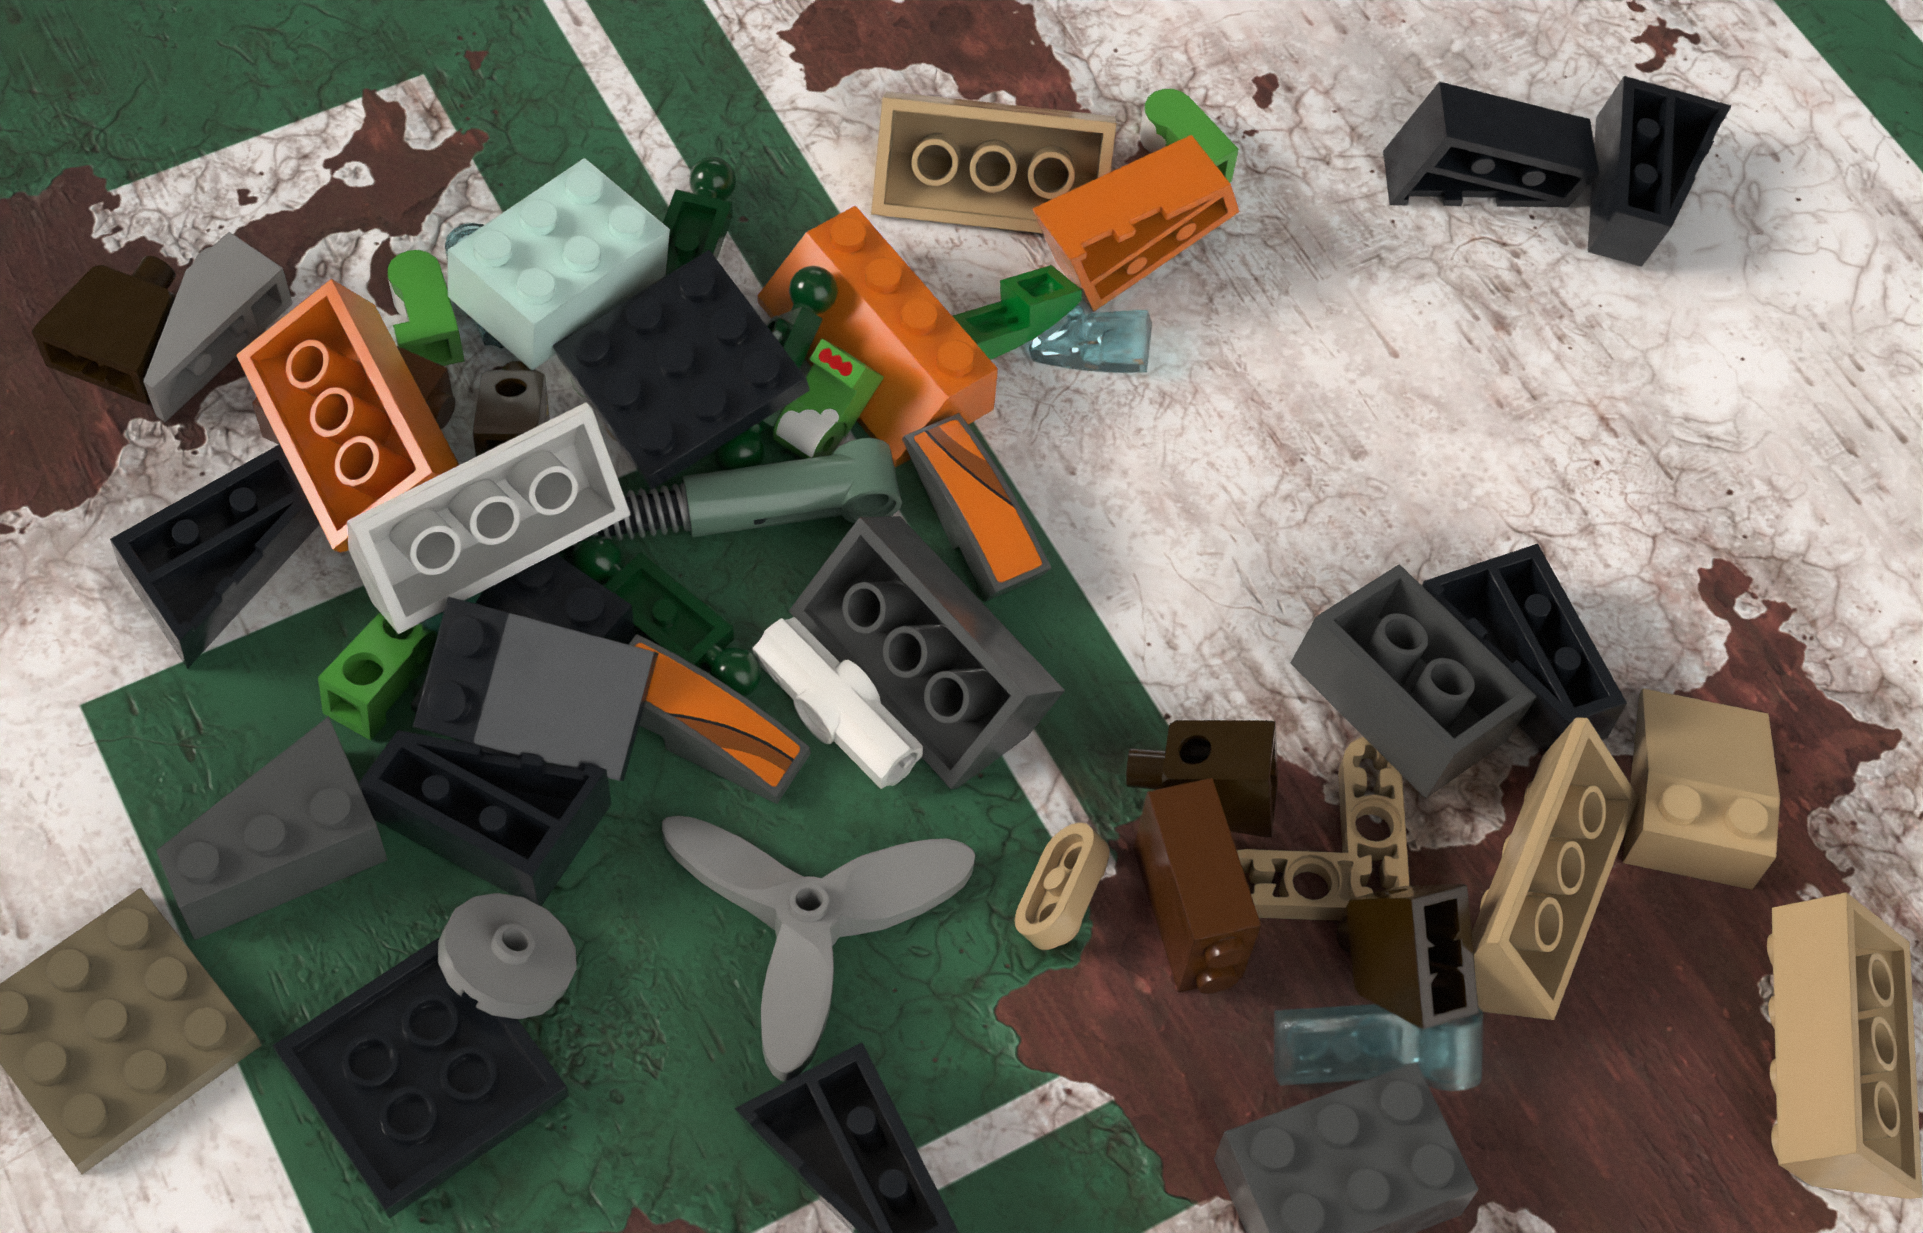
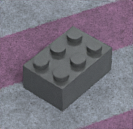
M1400 564L1317 615L1290 662L1425 799L1507 742L1537 697Z
M1417 1062L1225 1131L1214 1157V1161L1246 1233H1416L1461 1216L1478 1191V1187Z

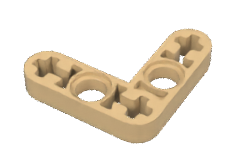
M1360 737L1349 744L1339 766L1338 782L1342 853L1256 849L1237 850L1243 872L1249 873L1250 882L1256 884L1251 896L1259 918L1341 921L1347 915L1346 906L1351 898L1373 893L1371 888L1365 887L1372 872V861L1382 860L1379 867L1381 887L1390 889L1409 886L1402 775L1364 737ZM1365 758L1372 760L1374 769L1381 770L1374 786V794L1366 796L1364 794L1367 789V773L1365 769L1359 767L1361 760ZM1363 815L1379 816L1388 824L1391 835L1384 841L1375 842L1367 840L1358 832L1355 821ZM1275 872L1283 873L1279 887L1280 897L1273 896L1276 884L1271 882ZM1302 872L1316 873L1326 881L1329 893L1321 899H1306L1295 890L1293 878Z

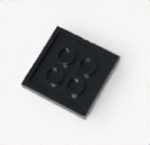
M710 250L553 345L561 363L651 490L810 391L806 377Z
M439 938L272 1045L277 1057L389 1219L569 1097L567 1086L518 1019L490 1015L476 1008L478 1000L470 997L465 991H463L460 997L448 985L438 963Z

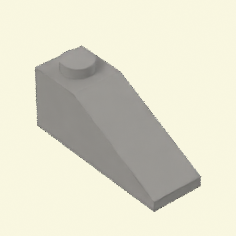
M230 232L225 234L212 247L201 251L193 264L185 271L143 381L156 416L164 422L173 416L236 357V354L248 346L293 304L283 268Z

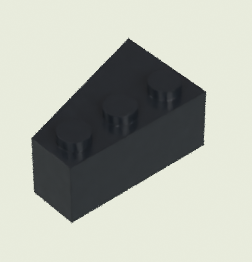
M1623 76L1596 117L1594 145L1599 175L1592 181L1587 252L1641 267L1644 265L1672 228L1696 179L1697 171L1714 143L1713 139L1732 105Z

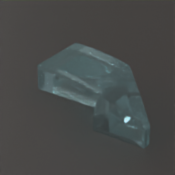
M1077 305L1066 315L1068 322L1046 340H1042L1038 336L1029 343L1028 351L1032 360L1047 365L1095 372H1147L1152 321L1148 310L1089 313L1086 316L1083 308Z

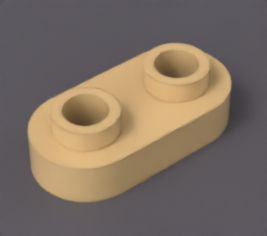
M1071 824L1060 830L1049 841L1016 910V929L1038 949L1049 950L1068 943L1077 935L1097 885L1106 871L1110 855L1109 845L1088 824Z

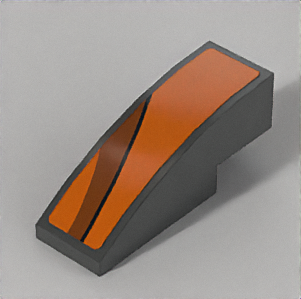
M960 413L907 434L902 438L953 550L961 549L985 602L1041 578L1052 568L1013 492L978 437Z
M636 634L629 645L659 653L639 726L662 736L666 750L778 804L810 756V747L769 714L712 675L667 649Z

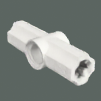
M795 617L787 620L781 618L764 631L762 638L753 647V655L757 658L760 667L794 700L795 709L809 731L825 744L835 742L880 789L889 785L894 786L904 779L922 757L923 746L881 704L878 691L866 673L850 660L839 662Z

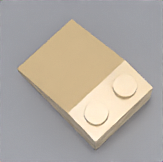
M1642 688L1639 693L1630 782L1639 798L1625 833L1623 863L1753 890L1775 860L1777 852L1780 794L1769 714Z

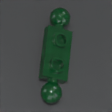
M718 157L701 159L693 166L689 175V184L693 193L675 189L663 224L670 229L664 277L708 250L711 251L716 259L718 258L733 217L732 202L725 200L731 196L736 185L734 170L725 160Z
M807 266L795 273L789 286V294L793 302L791 311L780 316H774L767 324V327L799 369L823 318L816 314H821L830 309L835 303L838 294V286L834 276L827 269L820 266ZM781 409L716 449L715 458L718 465L723 470L760 465L764 457V446L760 435L764 429L774 427Z
M591 535L575 545L571 554V564L601 585L605 584L604 587L632 605L635 635L637 634L667 649L700 669L707 666L710 669V675L744 697L750 695L757 688L761 679V668L757 658L743 648L733 647L725 649L734 640V627L643 553L640 552L624 567L618 546L606 536Z

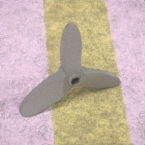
M684 816L666 817L662 822V839L667 850L678 863L701 883L747 910L776 932L777 940L766 972L763 988L761 1036L765 1063L771 1073L781 1081H788L801 1074L811 1063L819 1047L829 1017L834 976L832 946L837 942L838 938L884 930L938 906L965 886L972 875L975 862L973 849L963 842L951 839H928L899 844L859 856L823 878L804 877L786 868L743 838L711 823Z

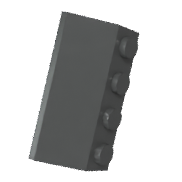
M901 516L859 517L789 610L839 662L850 660L866 673L878 691L881 704L922 744V758L950 789L959 788L1027 738L1065 691Z

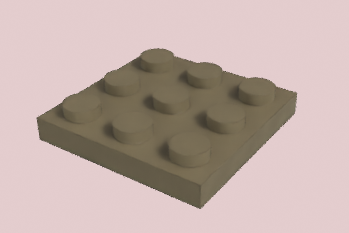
M142 888L124 898L0 983V1064L81 1175L262 1046L255 1032Z

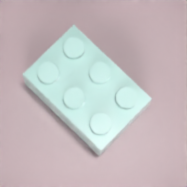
M584 158L448 249V297L533 371L556 354L553 345L665 276L670 229Z

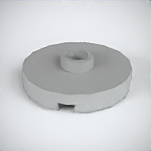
M494 893L475 896L455 908L438 941V963L448 985L460 997L463 991H465L470 997L478 1000L476 1008L493 1016L522 1019L542 1015L552 1008L556 1001L564 995L577 969L576 948L566 927L546 908L524 897Z

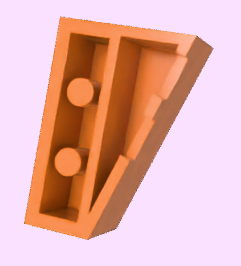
M1192 135L1032 208L1056 263L1068 279L1082 290V297L1093 312L1239 213L1230 182Z

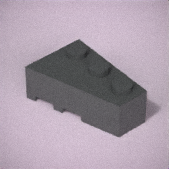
M329 716L156 850L177 905L194 940L388 860L377 825Z

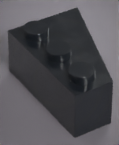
M1440 81L1383 150L1390 206H1408L1409 197H1442L1443 206H1461L1463 197L1496 198L1497 207H1569L1599 175L1590 119Z
M279 444L112 537L110 541L120 570L188 669L320 523Z
M1538 544L1423 582L1422 586L1537 696L1518 726L1544 752L1551 747L1575 718H1588L1602 740L1609 737L1627 702Z
M400 730L396 732L359 782L363 796L375 821L513 896L524 897L540 906L548 898L612 804L607 769L586 765L583 771L546 764L544 757L523 754L522 759L483 752L481 745Z
M862 1042L734 1108L749 1131L852 1233H959Z

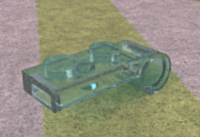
M1376 1004L1275 1010L1274 1075L1279 1085L1367 1080L1417 1062L1428 1086L1448 1091L1471 1089L1482 1081L1484 1014L1478 1008L1479 1014L1421 1029Z

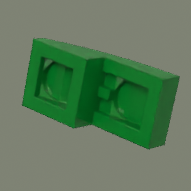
M1049 265L1000 280L1001 301L953 315V318L991 360L1022 346L1055 325L1082 301V290L1054 266Z

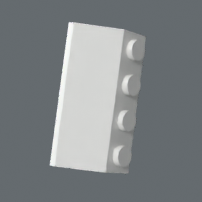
M584 403L348 520V548L371 602L395 631L400 634L445 611L448 597L466 600L631 514L592 407L588 403Z

